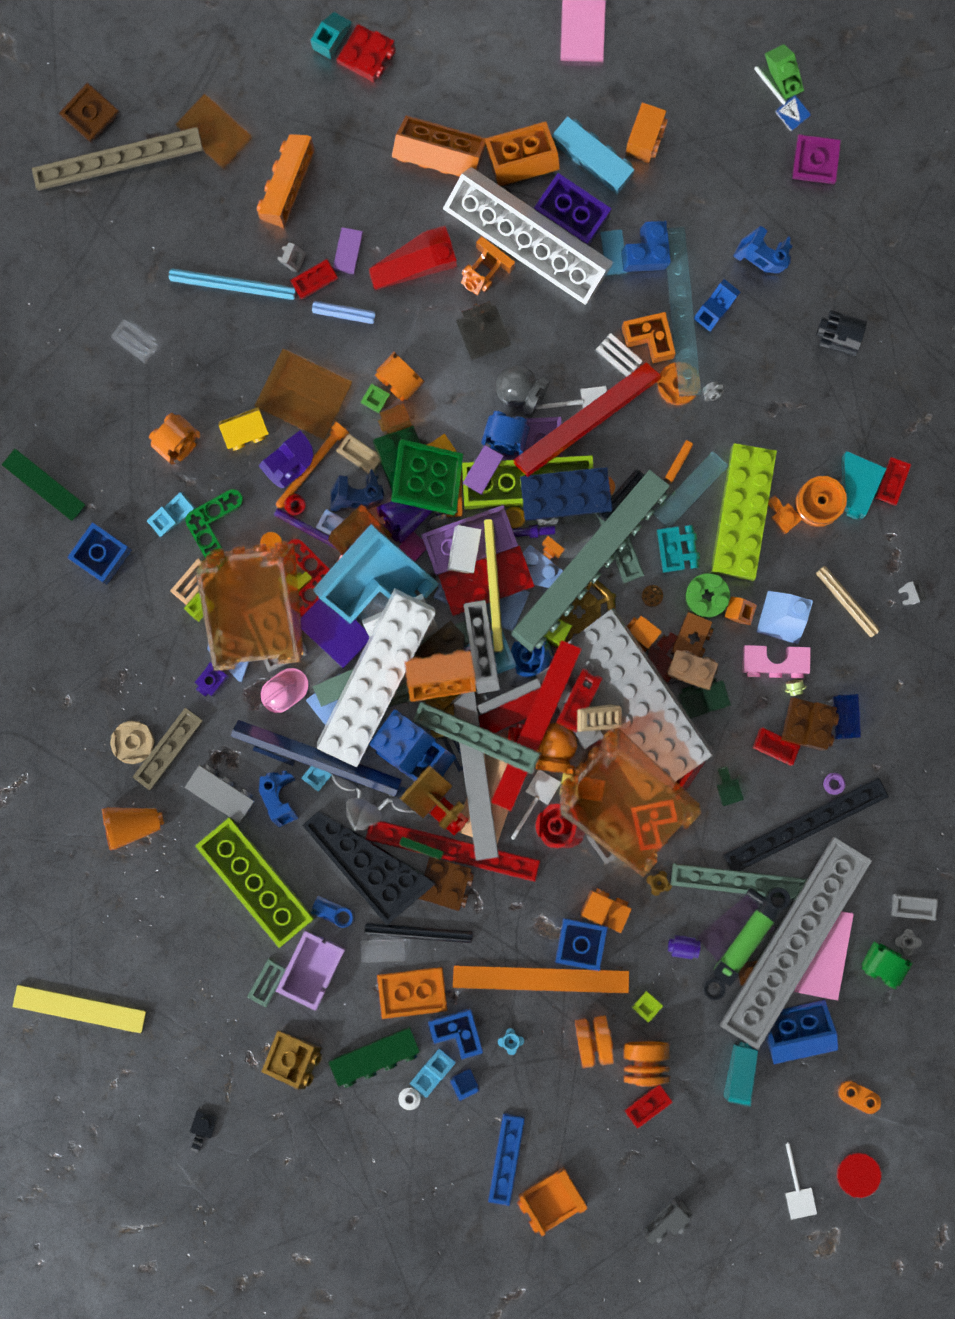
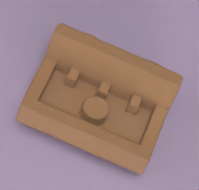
M676 650L668 671V677L710 690L715 674L718 672V663H715V660L709 657L700 658L694 656L692 652L682 650V652Z

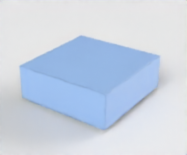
M326 509L316 529L336 538L345 519Z

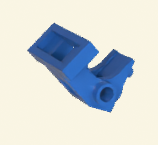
M762 226L741 239L733 255L737 260L740 261L746 258L763 271L779 274L788 268L791 261L789 250L793 247L790 244V237L780 242L776 250L766 245L764 237L768 230Z
M282 771V775H279L277 772L266 773V776L260 777L259 792L268 809V814L279 828L299 819L296 811L288 803H281L279 798L281 789L296 780L288 771Z

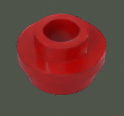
M291 494L285 499L284 508L289 514L298 515L305 509V500L299 494ZM297 501L296 506L291 507L292 502Z

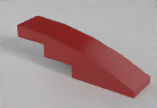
M540 688L480 715V727L497 733L527 719Z

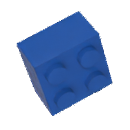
M92 522L67 558L102 583L108 585L132 550Z
M394 709L369 745L402 770L411 774L433 744L435 738Z
M563 918L555 962L599 971L607 927Z

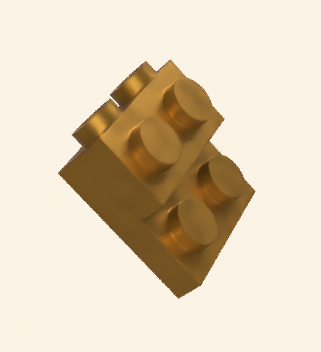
M277 1031L261 1072L296 1089H306V1086L309 1087L313 1082L314 1075L312 1071L314 1066H318L321 1062V1048L283 1031Z

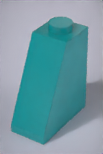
M846 451L841 458L842 486L847 495V505L844 511L847 512V516L853 519H863L870 508L886 468Z
M740 1041V1045H733L723 1096L728 1102L750 1106L758 1050L743 1041Z

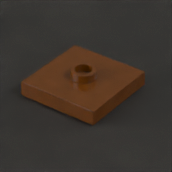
M87 82L59 112V115L92 143L120 112Z

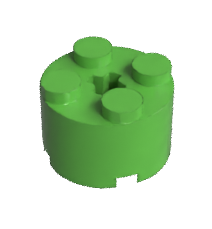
M710 573L695 577L688 585L685 593V603L689 611L704 619H712L719 616L725 610L730 600V590L727 583L719 575ZM705 591L713 595L709 602L706 598H702Z

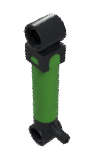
M773 887L767 892L766 897L753 888L748 889L746 895L760 905L721 960H718L711 970V973L715 976L708 977L703 981L702 991L707 998L711 1000L721 999L726 992L725 984L731 987L744 964L782 911L789 905L790 895L785 889ZM780 892L783 895V901L776 905L773 902V895ZM711 983L719 984V991L716 994H710L708 991Z

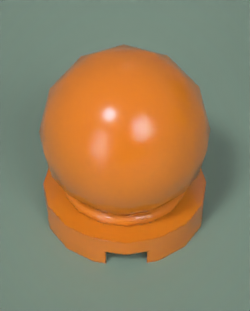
M558 723L549 724L537 751L541 753L535 769L574 774L575 766L569 765V761L574 757L577 750V739L572 730Z

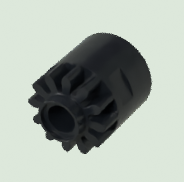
M830 310L828 318L822 317L818 326L816 336L821 337L819 346L855 357L860 348L867 321Z

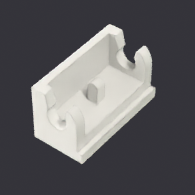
M457 525L454 528L447 570L467 574L474 573L481 529Z

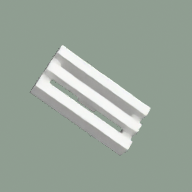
M611 333L596 349L599 354L626 377L634 372L643 362ZM611 341L612 343H614L620 350H622L628 357H630L635 362V365L632 362H630L625 356H623L617 349H615L609 342ZM603 348H608L631 369L629 371L625 369Z

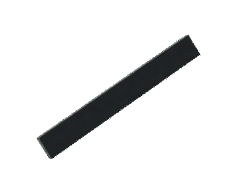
M878 777L723 854V857L730 870L741 871L889 796Z

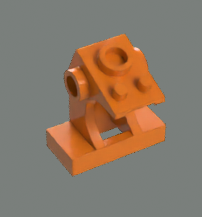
M482 236L476 242V248L482 252L481 256L473 266L468 264L461 273L463 275L461 283L467 290L475 293L477 296L482 291H488L493 283L491 280L501 268L509 274L515 268V261ZM482 264L491 270L486 277L476 272Z

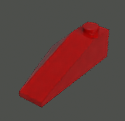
M446 226L424 231L369 268L374 290L457 267V260Z

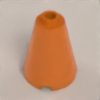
M106 807L102 809L109 850H116L160 830V825H164L162 812H157L156 808Z

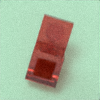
M672 632L668 636L663 634L657 643L660 647L659 649L651 645L647 651L648 658L666 684L671 679V677H668V671L673 661L666 654L678 638Z

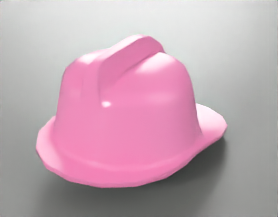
M287 668L279 672L262 687L261 701L263 705L274 713H282L288 710L306 695L308 690L306 675L301 670L295 668Z

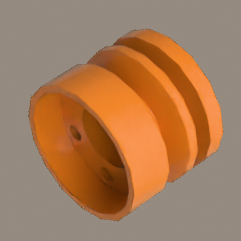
M658 1041L624 1043V1059L634 1061V1064L624 1066V1071L634 1073L624 1075V1082L636 1084L637 1086H657L670 1082L669 1075L660 1074L670 1071L669 1066L660 1064V1061L670 1059L669 1043Z

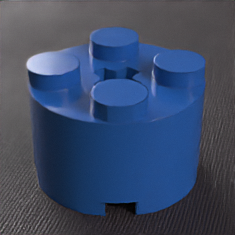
M494 411L493 415L487 419L481 441L482 445L484 446L487 443L491 445L490 448L505 455L514 456V452H519V455L522 454L530 431L527 419L519 416L511 418L503 412Z

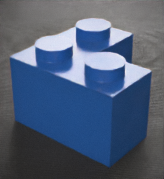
M667 221L645 222L640 228L641 243L626 244L621 250L623 272L665 270L671 263Z
M471 1008L428 1021L434 1044L456 1038L461 1059L483 1053Z

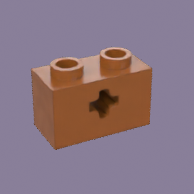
M688 612L670 654L675 655L676 650L681 652L682 650L692 652L694 656L702 658L706 650L703 648L705 639L709 641L714 628H711L712 622ZM693 633L697 634L696 639L699 641L691 644V639L688 636L693 635Z

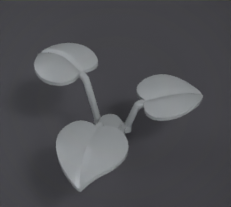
M332 774V779L339 788L346 791H357V798L349 799L346 804L347 814L354 830H366L369 825L378 823L382 817L380 811L390 802H392L393 808L398 811L415 812L400 799L407 790L405 787H399L396 796L389 795L390 798H387L377 808L361 799V788L366 786Z

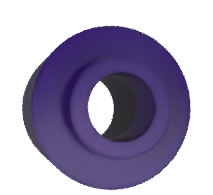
M674 935L673 939L669 938L668 952H671L672 957L691 960L699 957L701 941L693 937Z

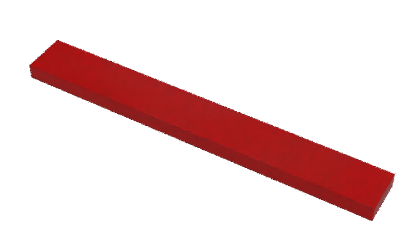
M647 362L516 457L513 460L514 464L529 477L661 379V375Z
M561 640L517 740L518 744L536 752L538 751L580 655L581 648ZM507 763L491 803L512 811L528 772Z
M379 821L368 827L366 839L369 841L417 852L400 846L401 838L406 837L444 851L441 859L534 882L536 880L540 860L498 850L499 857L476 860L474 844L384 821Z

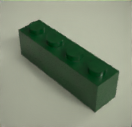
M409 1026L330 1059L328 1063L338 1087L344 1085V1088H348L357 1083L356 1079L363 1076L365 1080L376 1076V1071L382 1068L388 1071L397 1067V1062L405 1059V1062H409L418 1058L417 1054L421 1050L413 1030Z

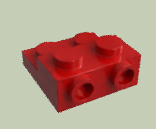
M357 23L339 54L337 63L375 82L377 77L380 78L383 75L386 61L388 59L391 60L396 51L395 42L378 31L373 32Z

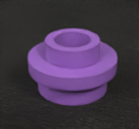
M838 773L828 774L823 781L824 789L829 794L837 795L845 789V779ZM832 780H836L838 782V786L836 788L831 787L830 782Z

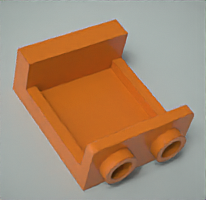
M564 1167L520 1193V1201L517 1202L523 1214L528 1213L532 1219L529 1221V1224L535 1233L539 1232L541 1236H544L546 1231L577 1212L582 1213L588 1209Z

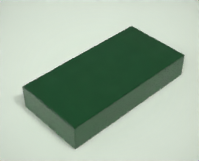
M402 837L399 843L400 846L439 860L444 852L406 837Z

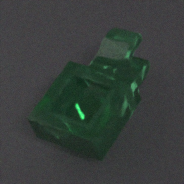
M728 767L718 768L722 784L716 785L722 806L743 801L744 798L738 779L731 780Z

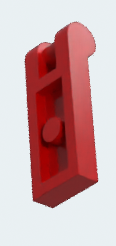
M582 668L556 723L574 732L578 730V709L589 707L602 681V677L594 676L584 668ZM584 681L592 684L590 689L582 685Z

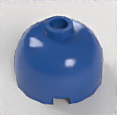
M547 640L540 649L535 647L532 652L519 641H515L511 647V653L516 664L515 672L523 677H536L537 674L551 665L554 658L552 646Z

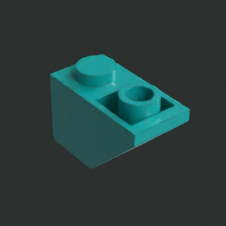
M336 12L331 13L320 23L311 38L312 49L331 59L351 27L352 22Z

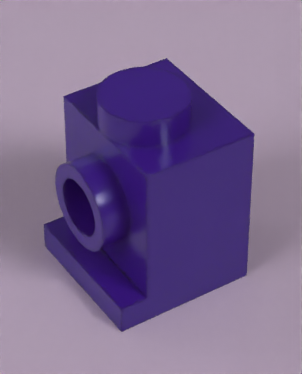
M210 662L194 682L198 685L196 690L205 697L208 694L214 697L229 676ZM208 677L213 678V683L211 685H207L206 679Z

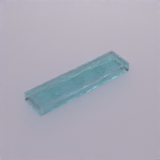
M712 451L653 515L667 528H670L724 472L728 465Z

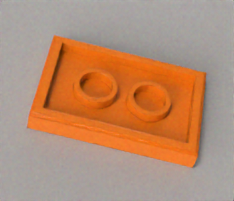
M443 967L377 975L382 1019L448 1011Z

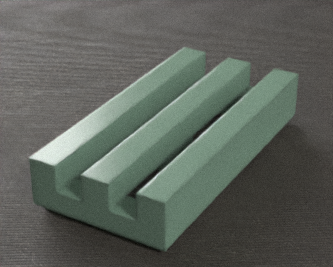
M268 958L247 997L266 1008L287 968ZM269 966H274L257 997L254 996ZM277 970H281L266 1000H261Z

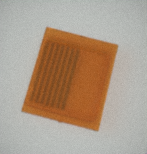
M282 349L254 406L324 440L353 382Z

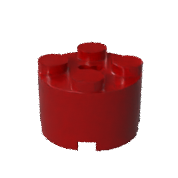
M551 804L538 815L536 819V833L546 846L551 848H571L583 841L586 832V820L584 813L575 806Z

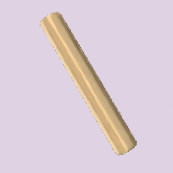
M824 566L817 571L816 575L870 637L875 636L880 631V628L829 569Z

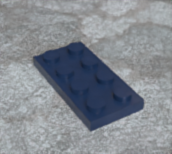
M607 467L530 475L529 477L520 476L525 521L612 512Z

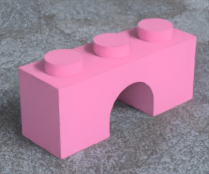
M745 645L742 647V673H747V677H760L761 674H769V678H782V674H791V678L803 679L804 675L810 674V647H787L784 661L780 664H775L767 657V646Z

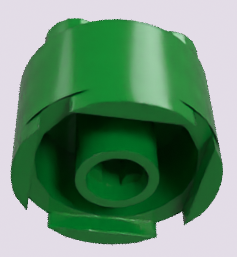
M874 941L861 965L867 975L875 979L877 976L881 977L884 984L896 990L897 986H901L913 962L909 959L904 960L901 958L902 955L881 943L879 945Z

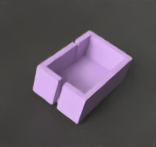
M305 930L276 992L316 1011L326 992L322 988L329 986L346 948L329 940L323 943V937Z

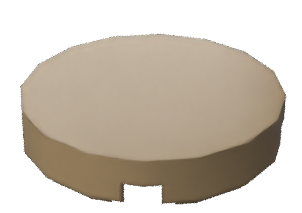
M127 721L120 724L113 732L110 745L112 752L119 760L124 763L137 764L145 761L153 751L155 739L153 732L147 725L138 721Z

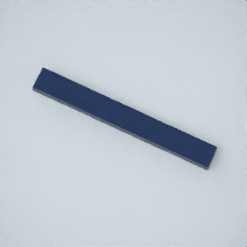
M241 720L237 721L231 733L233 738L392 796H396L402 779L361 764L355 767L315 747Z

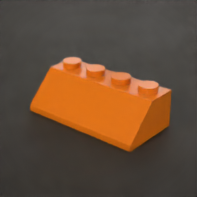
M406 115L396 133L392 157L397 158L401 162H411L418 164L422 168H432L439 170L443 174L450 173L460 177L470 167L477 171L479 170L486 146L485 138Z
M289 134L287 141L284 140L280 148L282 154L279 160H275L272 172H274L271 180L268 179L264 189L266 192L265 197L260 199L257 205L258 215L261 220L282 228L285 227L315 151L311 136Z

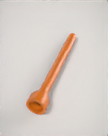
M337 422L333 424L330 432L331 435L313 456L308 468L290 484L276 502L277 508L284 507L285 499L298 490L336 441H340L348 435L349 432Z

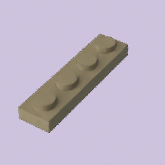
M184 708L134 774L133 778L148 790H152L202 724L203 720L189 709Z

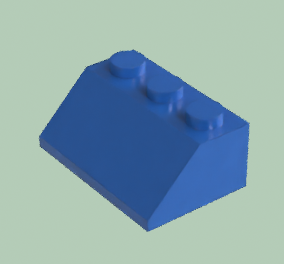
M825 1000L782 1009L766 1036L773 1064L838 1050L837 1032Z

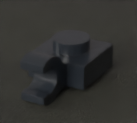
M199 1110L196 1111L190 1133L196 1135L190 1150L199 1153L204 1138H212L218 1119L217 1116Z

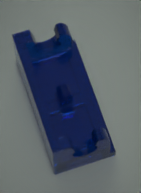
M859 694L833 696V707L837 708L836 713L839 714V720L835 726V740L861 738Z

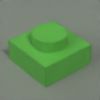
M371 383L361 400V404L380 414L390 394Z

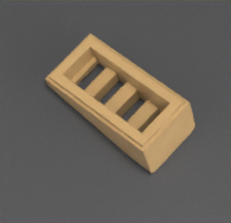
M607 704L578 709L579 732L621 727V706ZM587 714H589V725H587Z

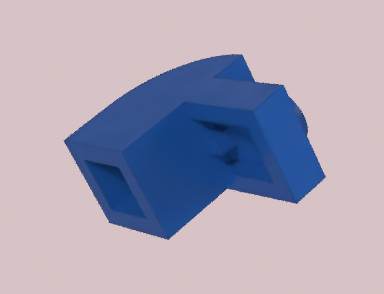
M723 279L693 319L708 331H711L728 312L741 292Z

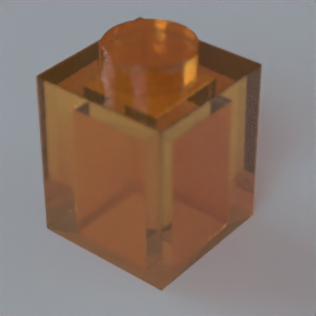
M404 403L380 412L381 419L378 420L382 432L386 431L387 434L412 426Z

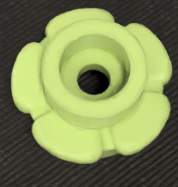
M803 679L790 680L786 682L787 688L785 692L790 693L791 696L801 695L807 686L804 685Z

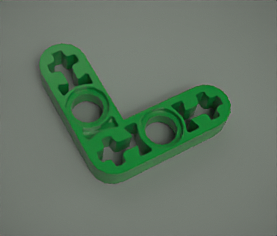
M234 489L228 490L190 511L185 519L186 525L202 554L213 568L223 567L227 561V556L210 525L242 507L244 502L243 496ZM230 495L239 496L237 504H227L226 506L229 509L225 511L220 500L223 499L224 503L230 500ZM217 504L220 506L221 510L217 516L209 514L211 505ZM192 517H201L199 524L202 528L206 526L207 529L199 531L195 524H190L193 521ZM203 534H210L212 536V542L209 545L201 544L200 538ZM213 548L218 555L222 554L221 562L218 564L215 561L211 562L214 557L210 550L208 553L205 550Z

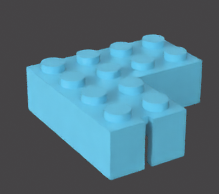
M371 524L313 590L322 601L351 624L379 591L390 598L395 588L405 594L416 597L417 594L414 591L417 589L427 598L439 583Z

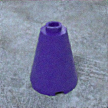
M392 501L381 504L376 508L378 517L381 518L383 516L385 523L382 524L384 529L395 542L399 541V544L404 542L433 512L432 510Z

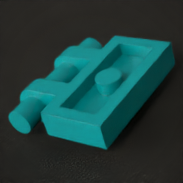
M693 525L684 526V535H680L679 527L657 529L663 573L685 570L684 561H690L691 569L699 568L698 560L700 559V554L696 549L695 541L697 540V534L694 533ZM681 542H687L688 554L682 553Z

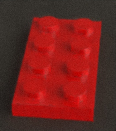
M520 546L496 554L500 599L535 587ZM487 557L476 561L474 573L467 574L448 571L438 575L453 616L464 613V604L484 600L486 604L490 603Z

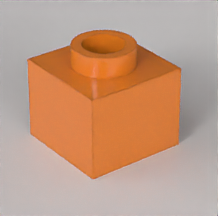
M731 596L725 617L737 623L751 625L757 605L746 599Z

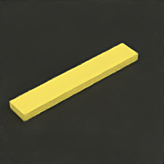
M492 519L484 520L493 645L494 652H503L494 522Z
M17 985L13 1007L136 1033L143 1032L147 1013L144 1010L23 985Z

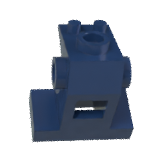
M370 469L369 474L366 476V487L364 489L352 488L348 484V476L339 475L330 491V511L339 512L341 508L368 510L378 506L384 498L383 487L377 482V479H379L378 474H374L373 469Z

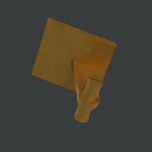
M431 766L422 772L420 777L400 797L406 805L422 818L437 804L447 814L438 823L444 830L453 820L456 821L458 819L457 816L465 808L458 801L449 810L440 802L442 797L452 788V785Z

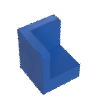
M470 1068L450 1078L459 1101L480 1091Z

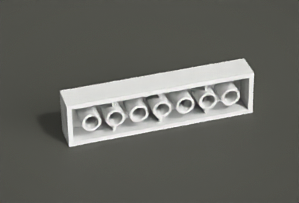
M472 167L461 174L443 208L585 305L593 298L614 263Z
M394 588L317 741V749L355 767L358 766L406 672L404 662L413 658L435 615L433 606Z

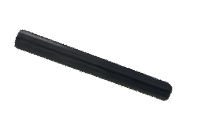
M371 923L365 924L364 929L365 935L458 943H472L473 932Z

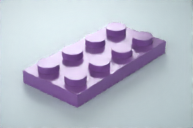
M503 505L421 534L436 576L449 571L447 570L454 528L457 525L481 529L476 561L487 557L484 520L492 519L494 522L496 554L518 546Z

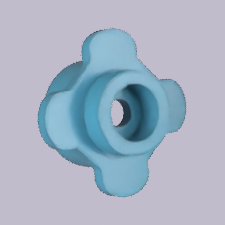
M512 1028L507 1029L503 1038L498 1039V1045L504 1047L509 1055H514L516 1049L524 1044V1038L518 1036Z

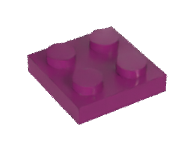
M798 135L792 179L835 184L841 140Z

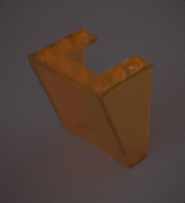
M282 541L275 543V546L267 547L266 544H257L249 549H245L244 546L234 547L231 551L214 549L196 568L213 671L235 669L239 662L278 658V664L300 662L304 654L294 544Z
M615 728L613 731L609 730L602 738L603 742L599 747H593L588 754L589 758L584 763H579L574 770L575 774L570 779L566 778L561 784L560 814L644 877L657 862V852L682 824L687 829L701 814L700 804L620 728Z

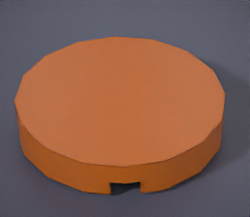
M673 362L665 366L660 372L661 379L657 382L658 391L661 397L668 403L685 405L697 396L700 389V376L690 364Z

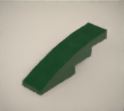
M14 448L1 464L69 520L73 521L85 506L82 501Z

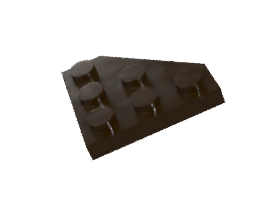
M450 620L417 648L413 658L420 657L424 659L430 658L434 654L449 655L455 651L464 650L465 635ZM461 694L433 699L446 711L461 698Z

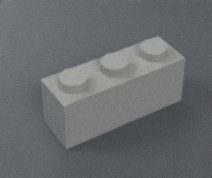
M206 764L205 767L199 765L185 788L233 820L242 823L256 802L252 799L254 795L244 788L241 791L234 787L236 783L225 776L221 779L215 775L217 771Z

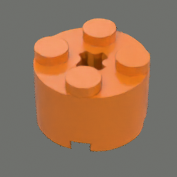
M395 352L380 365L375 374L387 387L389 385L392 386L390 391L402 402L405 399L408 400L425 382Z
M174 413L168 414L160 428L154 429L149 435V438L152 440L151 447L171 465L175 464L174 461L176 459L179 461L185 459L196 446L195 438H200V432L181 415H175Z

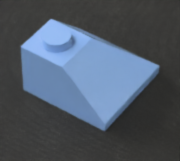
M767 591L756 633L799 644L808 621L813 600L792 594Z

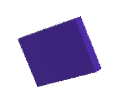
M321 599L296 623L343 669L366 646L370 638L367 631L355 619L350 624Z

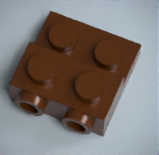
M795 697L790 698L781 740L819 751L828 750V747H831L834 743L835 736L831 734L833 726H836L839 720V714L836 713L837 708L819 702L813 703Z
M429 856L424 875L437 883L419 899L457 911L460 910V907L465 908L468 895L464 893L466 886L471 887L474 874L470 873L472 868Z

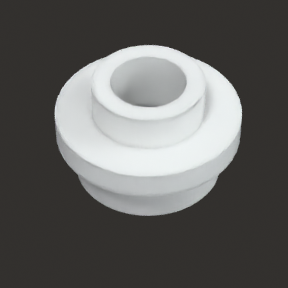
M408 1087L400 1092L399 1104L402 1108L413 1110L420 1104L421 1097L416 1089ZM411 1095L413 1096L414 1101L412 1103L406 1102L405 1097Z

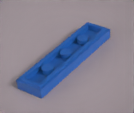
M503 1113L488 1199L490 1203L510 1206L525 1121L523 1116Z

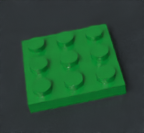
M401 439L398 445L391 501L455 515L463 453Z

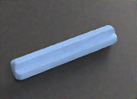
M320 301L313 302L312 312L316 314L373 324L375 321L374 311Z

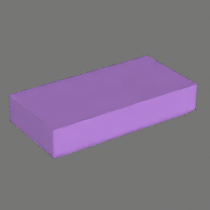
M341 228L333 266L334 271L355 274L363 231Z
M484 445L463 484L482 494L504 456Z

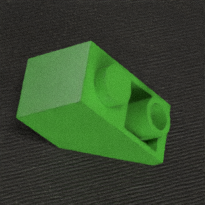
M783 44L765 53L769 71L785 100L804 91L795 54Z

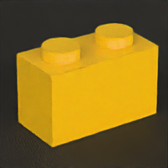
M259 407L218 422L228 449H241L246 446L245 443L252 440L254 443L260 442L266 438L265 435H268V429Z

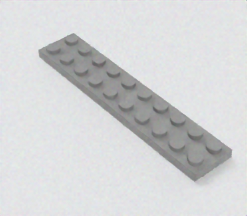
M832 838L719 1026L754 1048L759 1049L872 860L837 838Z

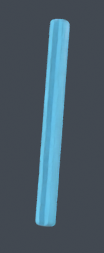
M173 268L169 272V279L174 282L291 300L296 295L295 288Z

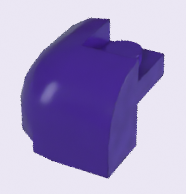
M299 430L283 442L276 451L266 457L259 464V467L275 485L285 488L302 475L311 464L313 458L312 446L302 431Z

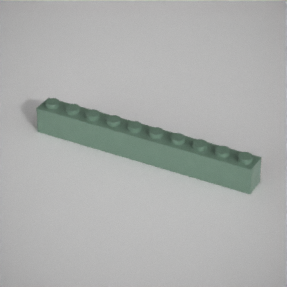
M649 470L515 627L511 636L531 652L535 647L540 649L547 640L545 635L549 631L553 633L561 622L558 620L563 614L566 617L575 607L572 603L577 598L581 600L588 592L586 589L590 582L595 584L602 575L599 571L604 566L608 568L615 560V557H613L617 550L622 552L629 543L626 539L631 534L635 536L642 527L640 525L642 520L645 518L648 521L656 511L653 507L657 503L661 505L669 495L666 493L669 485Z

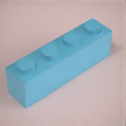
M567 116L552 134L554 144L558 149L616 195L632 178L634 174L632 163L625 158L621 159L618 157L616 151L611 146H604L599 142V137L593 132L588 133L584 130L583 125L578 120H572Z

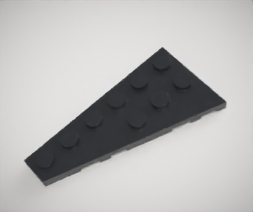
M320 810L302 825L386 925L437 883Z

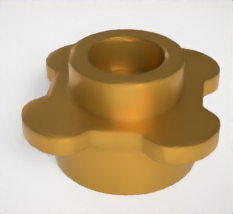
M659 871L657 875H649L646 881L650 884L652 888L651 893L654 896H658L663 891H670L672 888L671 883L666 878L667 873L665 871Z

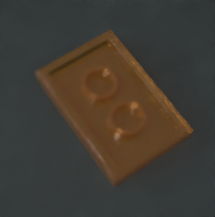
M205 93L176 123V127L181 131L197 127L203 151L222 168L252 139V136Z

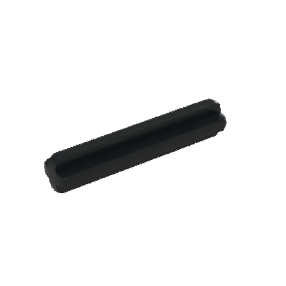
M639 469L633 471L611 497L612 512L597 513L601 520L606 521L645 476L644 473Z

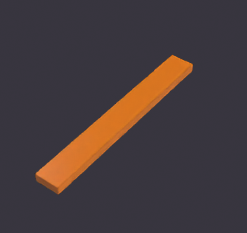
M454 965L453 988L629 993V971Z

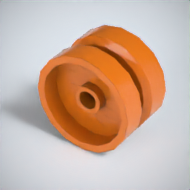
M817 476L810 479L798 491L795 498V509L798 515L803 519L804 523L813 527H824L832 524L844 512L847 505V495L844 487L836 479L829 476ZM821 498V502L824 504H820L818 499Z
M606 1015L594 1017V1031L590 1030L589 1021L586 1018L576 1019L575 1026L582 1068L594 1067V1052L598 1053L599 1062L602 1065L613 1064V1042L611 1031L608 1029Z

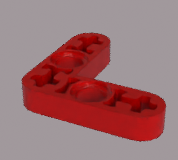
M293 539L288 542L286 551L297 565L312 578L287 604L290 613L292 612L290 608L292 605L297 607L301 603L298 600L300 597L309 605L307 608L302 605L299 608L301 613L299 615H292L293 620H300L320 599L317 596L315 600L308 601L305 598V592L308 589H313L315 587L313 584L315 582L318 584L322 579L321 577L326 575L330 569L301 540ZM293 544L296 546L300 544L301 552L305 555L308 551L310 554L306 555L299 562L298 560L301 559V556L296 552L292 554L293 549L291 546ZM312 558L317 561V567L310 571L306 569L305 563L308 559Z

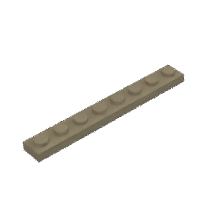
M196 127L34 167L32 172L36 189L39 191L202 151L203 146L199 129Z

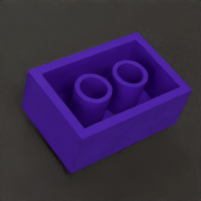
M557 173L534 207L536 211L588 246H590L606 223L612 208L559 173Z

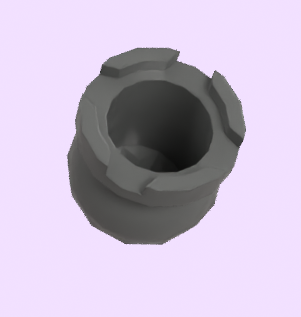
M515 365L501 371L496 380L495 391L499 400L506 406L512 408L523 407L522 414L531 419L537 410L535 406L538 399L542 401L547 392L550 380L544 376L540 380H536L534 373L527 367Z

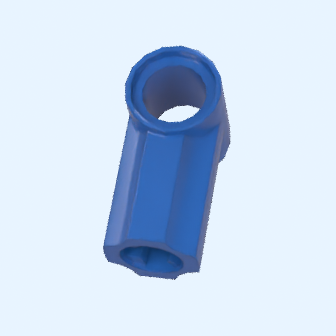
M319 895L310 912L342 928L349 927L355 921V913L352 909L341 906ZM342 911L347 912L350 916V920L346 924L339 920V915Z

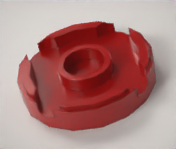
M855 1152L846 1155L839 1163L836 1178L839 1186L846 1194L856 1198H864L877 1190L881 1182V1171L879 1165L872 1157L865 1153Z

